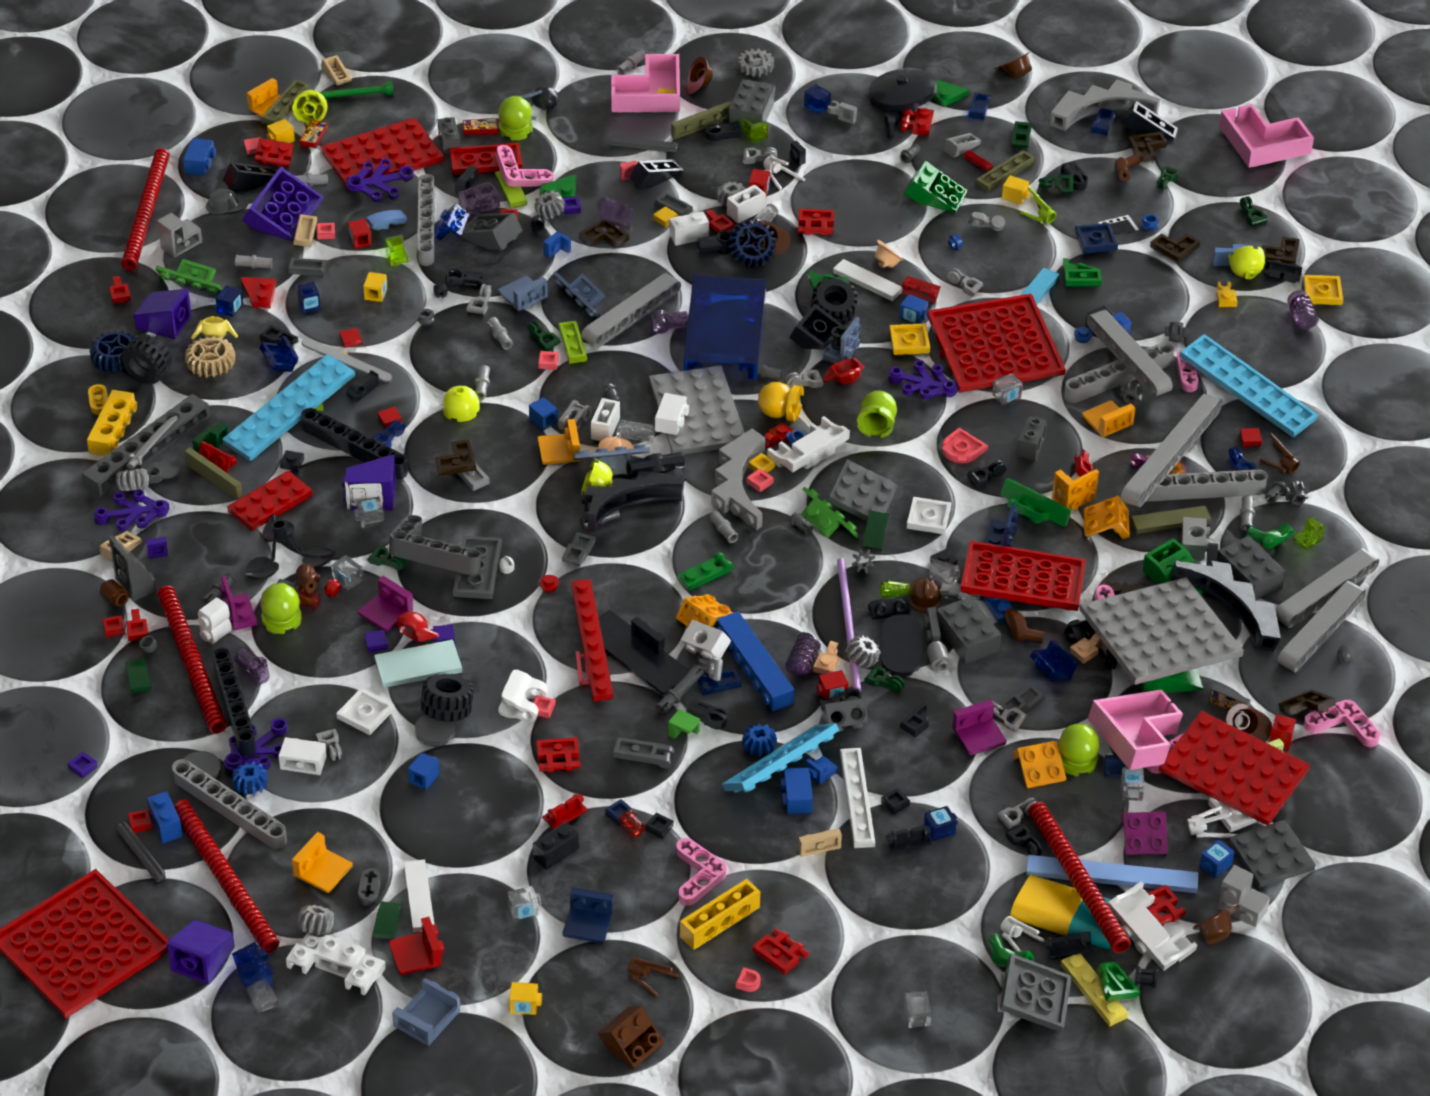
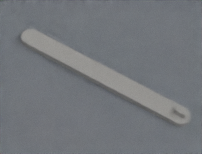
M310 338L302 339L301 344L305 348L324 356L329 354L346 366L365 374L370 373V370L379 374L380 381L387 383L392 379L391 374Z

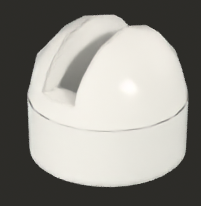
M505 556L500 559V572L508 574L514 571V561L511 557Z

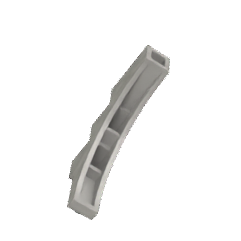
M1116 80L1109 90L1092 85L1085 95L1068 91L1052 110L1050 126L1066 131L1073 123L1084 117L1104 111L1128 110L1135 101L1158 114L1160 98L1133 90L1132 84Z
M750 429L719 449V464L721 466L715 469V484L717 487L711 490V504L724 514L731 511L734 515L745 521L747 525L758 530L762 527L763 513L753 505L746 495L742 480L748 469V462L760 453L765 452V437L754 429Z

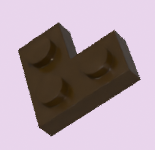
M1162 132L1131 135L1128 138L1133 153L1139 156L1140 162L1154 161L1155 153L1153 149L1166 148L1167 145Z
M604 218L581 231L579 239L590 247L604 239L614 247H618L629 240V234L607 218Z
M1161 233L1150 242V248L1179 263L1199 248L1201 241L1187 233L1177 241H1174Z
M1282 236L1280 247L1262 245L1265 262L1267 263L1268 259L1279 260L1287 264H1296L1300 239Z
M470 439L451 442L453 455L435 457L438 476L476 471V462Z
M1311 689L1278 703L1281 712L1295 716L1305 709L1324 713L1329 708L1336 706L1335 698Z

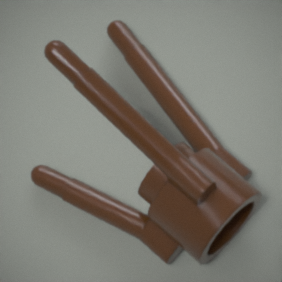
M1271 433L1270 437L1274 441L1273 444L1284 455L1280 460L1281 466L1263 458H1260V461L1280 470L1283 474L1286 471L1290 474L1294 473L1300 466V462Z
M637 957L631 959L627 969L628 973L632 974L631 979L638 982L654 997L657 996V993L641 977H646L650 970L675 978L679 977V974L672 972L673 968L645 961Z

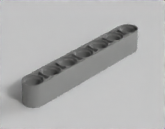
M423 174L418 179L417 250L419 264L429 266L434 263L435 185L432 175Z
M667 273L662 274L586 326L582 331L581 338L595 348L601 347L675 296L681 288V282Z
M1107 310L1087 316L1089 328L1153 397L1172 390L1173 385L1169 376Z
M1163 342L1144 350L1161 369L1169 367L1173 362L1174 346L1171 343ZM1119 360L1068 379L1065 385L1064 399L1069 403H1077L1126 384L1128 381L1136 380V378Z
M1263 470L1169 474L1145 502L1262 495L1266 490L1268 475Z
M1364 548L1360 549L1281 603L1275 609L1277 620L1286 627L1293 628L1322 608L1346 581L1356 584L1371 574L1379 565V559Z
M1346 581L1284 647L1278 656L1277 663L1293 672H1297L1362 602L1366 590L1350 581Z
M180 759L173 763L174 781L179 787L272 849L279 850L286 846V829L281 822L191 762Z

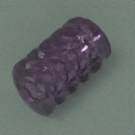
M1303 290L1291 293L1287 298V303L1296 326L1301 329H1310L1316 326L1319 318L1310 296Z
M802 632L798 635L785 664L786 670L791 674L806 675L810 672L821 648V644L812 634Z

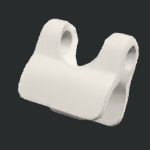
M513 670L503 689L498 713L501 716L517 718L525 722L535 721L538 715V708L527 699H535L536 695L546 697L548 686L523 671Z

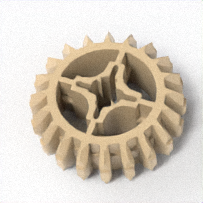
M206 336V338H199L198 341H193V344L188 345L185 353V362L189 371H192L193 374H198L199 377L204 375L206 378L208 376H213L214 378L215 375L222 376V373H228V370L232 369V366L235 364V350L232 343H228L227 339L223 340L222 337L215 338V336L208 338Z

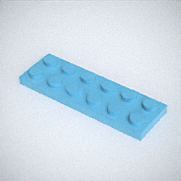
M837 724L812 726L722 783L724 790L734 791V793L743 790L744 792L751 791L759 781L764 782L770 779L771 774L775 771L780 772L787 768L786 764L789 762L800 760L803 757V753L811 752L818 748L819 743L833 739V734L840 731Z

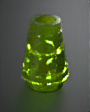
M886 580L881 582L880 585L882 598L906 595L911 592L909 583Z

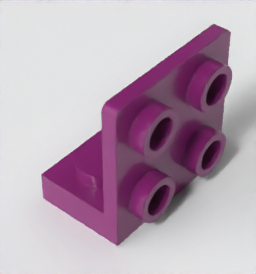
M221 576L222 584H219L221 596H224L221 600L229 608V620L232 623L233 629L239 630L257 625V619L248 594L243 593L232 596L226 576Z
M382 576L378 579L379 594L358 610V615L387 632L397 624L398 615L414 610L413 595L387 577Z
M991 699L953 712L952 728L969 755L1006 744L1007 740L993 720L994 704Z
M1166 812L1123 813L1120 816L1121 825H1124L1126 855L1168 853Z

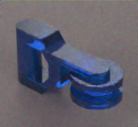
M396 420L386 430L378 432L372 438L391 448L392 434L396 437L401 436L406 426L401 421ZM387 439L385 443L381 442L380 440Z
M1239 446L1229 448V457L1237 468L1236 471L1242 470L1241 468L1243 467L1249 468V470H1258L1254 462L1243 459Z

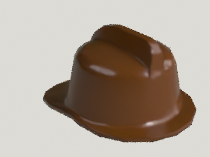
M1031 52L994 69L1003 67L1010 76L1015 78L1022 77L1032 71L1028 54Z
M698 57L693 61L685 88L688 94H693L700 88L707 87L711 82L713 70L708 65L706 58Z
M758 221V224L764 221L763 227L765 228L769 225L768 232H774L771 238H776V241L772 243L776 245V248L772 249L774 254L785 252L790 246L788 232L768 221ZM749 230L752 231V233L756 236L761 235L757 231ZM764 240L760 243V248L765 251L766 244Z
M929 578L914 580L910 585L909 602L912 608L926 613L929 607H936L937 609L941 601V587L938 582Z
M1243 703L1234 705L1227 712V724L1264 742L1270 737L1272 723L1264 713Z
M1235 904L1223 909L1208 920L1196 924L1193 930H1199L1208 945L1225 940L1232 930L1230 916L1238 910L1239 905Z

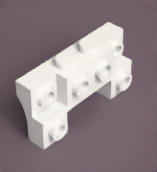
M824 416L821 418V425L810 424V434L794 442L792 449L785 443L780 442L777 451H774L772 448L768 449L767 457L775 461V465L779 468L785 466L791 472H795L801 467L809 469L827 457L832 456L835 453V447L849 439L850 430L844 426L834 424Z
M1141 881L1125 893L1109 901L1108 906L1121 922V927L1127 937L1135 942L1137 950L1148 958L1151 957L1165 971L1177 961L1181 962L1196 951L1197 944L1195 942L1191 943L1185 937L1186 932L1184 929L1170 938L1171 935L1147 909L1154 902L1155 896L1153 894L1149 896L1143 889L1144 884Z
M307 933L300 944H295L286 958L287 968L291 969L294 964L301 966L302 973L307 974L315 962L316 968L346 978V989H350L352 985L360 987L361 994L364 996L374 981L381 977L385 970V961L365 954V948L329 935H325L322 939Z

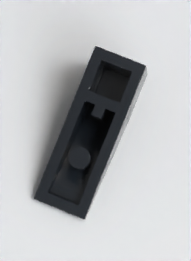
M1137 101L1125 112L1121 123L1126 128L1139 134L1162 132L1165 139L1174 140L1178 130L1176 126Z
M673 159L638 161L629 178L639 189L652 188L681 174L683 169Z
M230 162L223 181L232 191H247L268 184L277 171L274 167Z

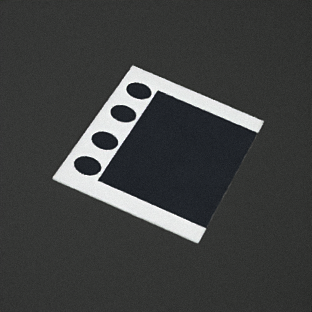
M1129 215L1098 222L1099 224L1110 223L1114 236L1139 230Z

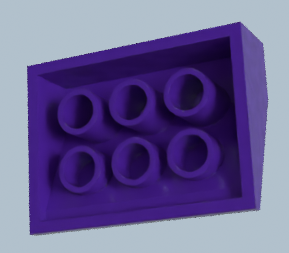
M280 167L248 209L242 221L256 231L293 241L300 214L311 216L324 199V196Z

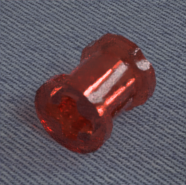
M300 589L297 593L300 599L299 607L304 605L312 607V610H317L320 605L321 594L317 592L315 594L308 593Z
M633 810L624 812L619 818L620 824L628 829V834L632 838L640 836L646 829L645 824L638 820L637 814Z

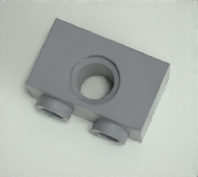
M1183 517L1181 545L1188 550L1193 559L1204 560L1208 543H1210V541L1206 540L1210 536V527H1207V519Z

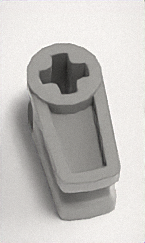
M573 400L558 421L559 429L564 430L568 426V419H575L578 431L589 420L592 407L581 405L578 401Z

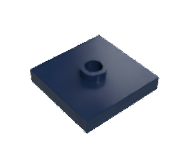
M1110 223L1075 226V234L1083 254L1118 250V244Z

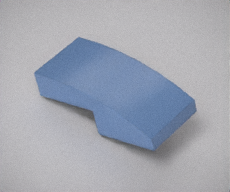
M387 210L366 217V221L372 229L381 230L388 229L390 224H406L407 217L401 210Z
M1233 244L1232 248L1215 247L1213 266H1228V256L1234 255V250L1251 245Z

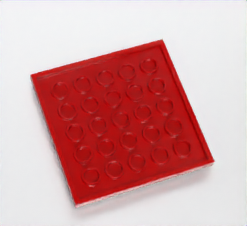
M1032 293L927 311V317L952 377L958 386L959 393L1065 375L1066 369Z
M97 869L89 872L0 928V952L65 1019L168 953L167 942L169 939Z

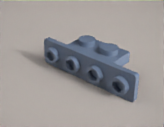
M556 271L553 272L557 278L555 282L559 287H565V292L571 298L575 296V301L581 308L585 306V311L592 318L594 316L597 319L601 317L594 308L605 297L599 288L583 273L569 284Z
M635 445L634 449H626V446L615 447V451H607V448L596 449V453H588V450L577 451V454L573 455V461L592 459L593 462L594 459L606 463L611 468L613 476L626 475V462L631 460V455L649 453L650 447L645 448V445Z

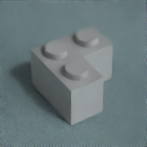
M173 213L157 220L161 249L173 258L202 243L201 228L190 220L182 221Z
M1234 865L1222 881L1218 909L1222 911L1229 906L1238 904V910L1231 916L1246 924L1257 927L1268 911L1270 897L1251 888L1254 874Z

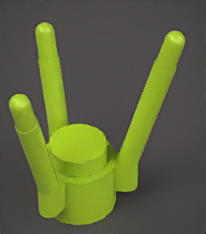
M1028 187V190L1033 195L1032 198L1041 207L1038 211L1039 217L1024 211H1020V214L1037 220L1041 224L1043 222L1047 224L1052 223L1057 213L1031 187Z

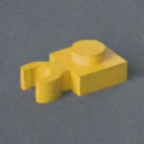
M1228 281L1227 286H1222L1221 282H1218L1216 293L1218 306L1237 307V297L1235 290H1231V282Z

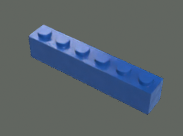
M737 611L717 618L716 629L723 631L731 640L726 650L732 653L736 664L742 667L745 677L751 680L753 688L756 692L760 693L764 704L768 705L772 712L794 704V688L740 612Z

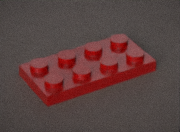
M519 143L450 148L453 175H462L469 165L478 167L477 174L500 171L495 157L497 148L500 145H506L512 149L518 169H522Z
M288 470L228 505L227 508L228 512L250 531H254L267 523L273 514L276 516L281 515L311 497L313 493L310 487Z

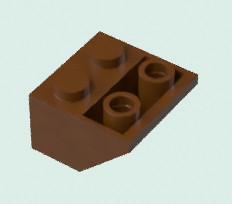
M642 1006L627 1007L598 1032L608 1051L632 1069L636 1068L664 1043V1040Z

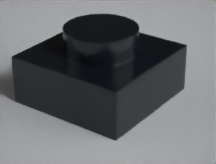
M797 140L791 142L790 157L799 165L805 164L806 149Z
M286 450L280 461V468L299 471L304 461V453Z
M947 549L930 556V562L940 573L957 566L958 560Z

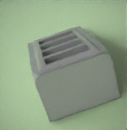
M971 133L948 138L945 140L943 151L956 158L967 152V150L980 145L981 140Z

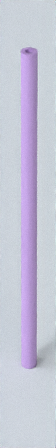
M839 558L837 566L848 645V642L854 638L845 560ZM849 659L852 686L861 691L858 666Z

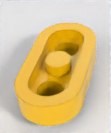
M96 384L88 389L91 412L95 415H100L108 399V393L104 385Z

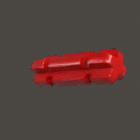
M967 150L964 153V159L986 173L993 169L992 163L973 151Z

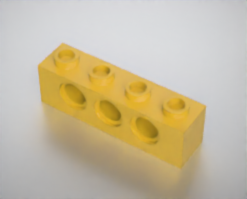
M117 390L111 391L87 439L89 454L106 456L118 448V442L124 436L125 428L130 424L131 416L137 409L134 393Z
M748 879L743 880L680 921V938L693 950L697 949L759 909L761 891Z

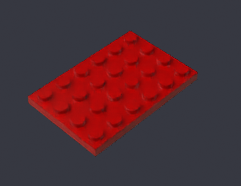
M416 118L407 119L320 146L321 153L346 188L348 178L352 175H358L365 162H371L374 166L373 172L365 176V178H370L380 165V161L384 158L389 159L391 165L390 169L384 171L382 175L398 173L403 166H410L413 170H418L444 161V155Z
M970 541L960 592L969 595L974 594L988 598L1061 608L1068 611H1078L1086 559Z
M1200 711L1169 752L1165 763L1159 766L1160 772L1267 826L1270 825L1310 769L1309 763L1203 711Z

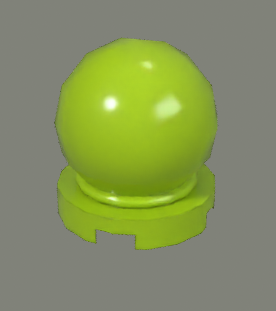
M521 96L506 98L500 104L498 110L500 120L499 133L502 137L504 135L510 137V140L526 139L527 135L533 132L531 105Z
M881 390L873 391L865 396L861 402L857 417V427L864 435L868 437L876 435L883 438L892 432L895 422L894 418L897 413L894 398L889 393Z
M276 583L267 587L262 593L260 601L262 609L261 619L262 623L266 626V630L269 632L285 634L286 630L292 628L295 630L301 624L300 599L293 587L285 583Z
M1076 723L1069 725L1062 731L1059 739V751L1064 771L1067 774L1079 776V773L1088 772L1090 774L1096 769L1100 743L1096 731L1089 725Z

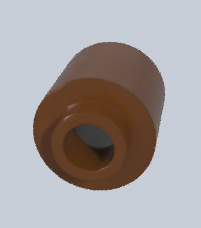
M109 579L101 584L100 595L108 602L118 607L126 604L129 598L127 591L116 581Z

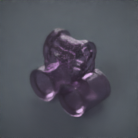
M602 197L599 202L600 218L608 222L616 221L623 225H630L635 207L622 203L617 199L613 201L607 197Z

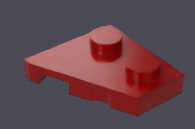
M241 277L242 286H244L246 294L250 298L252 307L271 308L277 285L276 279Z

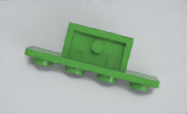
M182 259L177 271L160 266L155 268L162 279H173L178 284L185 285L186 283L197 290L202 288L214 295H217V293L223 295L225 292L219 284L212 282L216 270L212 267Z
M804 486L802 490L813 500L801 512L804 518L827 538L840 525L856 538L860 536L855 531L857 527L851 521L846 523L843 520L845 517L838 510L835 512L831 510L833 506L825 499L821 501L819 499L820 495L814 489L809 491Z

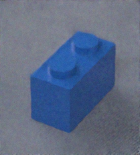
M192 139L183 159L185 173L206 175L207 170L211 168L212 159L216 157V148H214L213 140Z
M809 768L784 769V777H780V788L785 790V793H782V805L786 806L787 814L812 813L813 796Z
M168 792L147 797L149 814L162 843L183 837L181 822Z

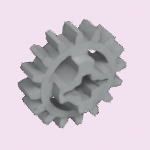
M745 50V54L741 53L740 57H738V69H741V73L746 72V75L750 74L752 77L755 75L761 77V74L767 75V72H772L774 68V57H771V53L766 54V50Z

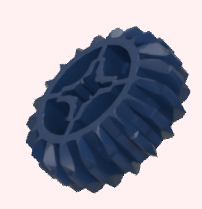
M747 219L746 223L741 221L740 226L735 225V230L730 232L733 237L728 238V241L732 242L728 245V248H734L731 251V255H737L735 257L736 261L739 258L742 259L741 265L745 261L747 262V267H750L752 262L754 267L758 266V262L764 265L765 260L769 261L771 259L770 256L774 255L772 249H775L776 245L772 243L776 241V238H771L774 232H768L769 225L765 228L763 227L764 221L758 224V220L755 219L752 224L751 220ZM749 230L757 231L761 235L756 236L752 233V231ZM743 232L745 235V243H743V245L740 246L739 237L740 234ZM765 240V251L761 254L760 243ZM750 241H757L755 245H747ZM748 250L755 256H750L743 251Z
M116 330L113 333L109 331L107 334L101 333V337H95V341H92L89 351L92 363L95 367H99L100 370L105 369L106 372L113 371L115 373L117 370L122 372L124 364L121 363V353L135 336H131L130 333L125 334L124 331L119 333Z

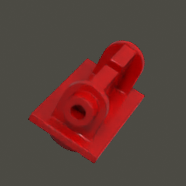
M907 276L906 281L903 280L901 287H904L903 294L912 295L935 304L941 288L939 285Z
M201 441L199 454L226 473H228L229 467L237 464L235 456H230L213 447L212 444Z
M574 794L564 804L561 803L555 808L549 809L548 813L542 816V818L555 829L562 823H568L587 812L588 809L582 804L584 801L581 794Z

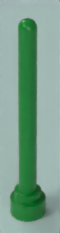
M392 81L385 82L386 84H382V86L320 92L325 98L383 93L387 94V96L394 95Z

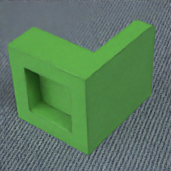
M679 709L668 722V736L676 739L682 731L687 734L691 732L698 734L700 732V718Z

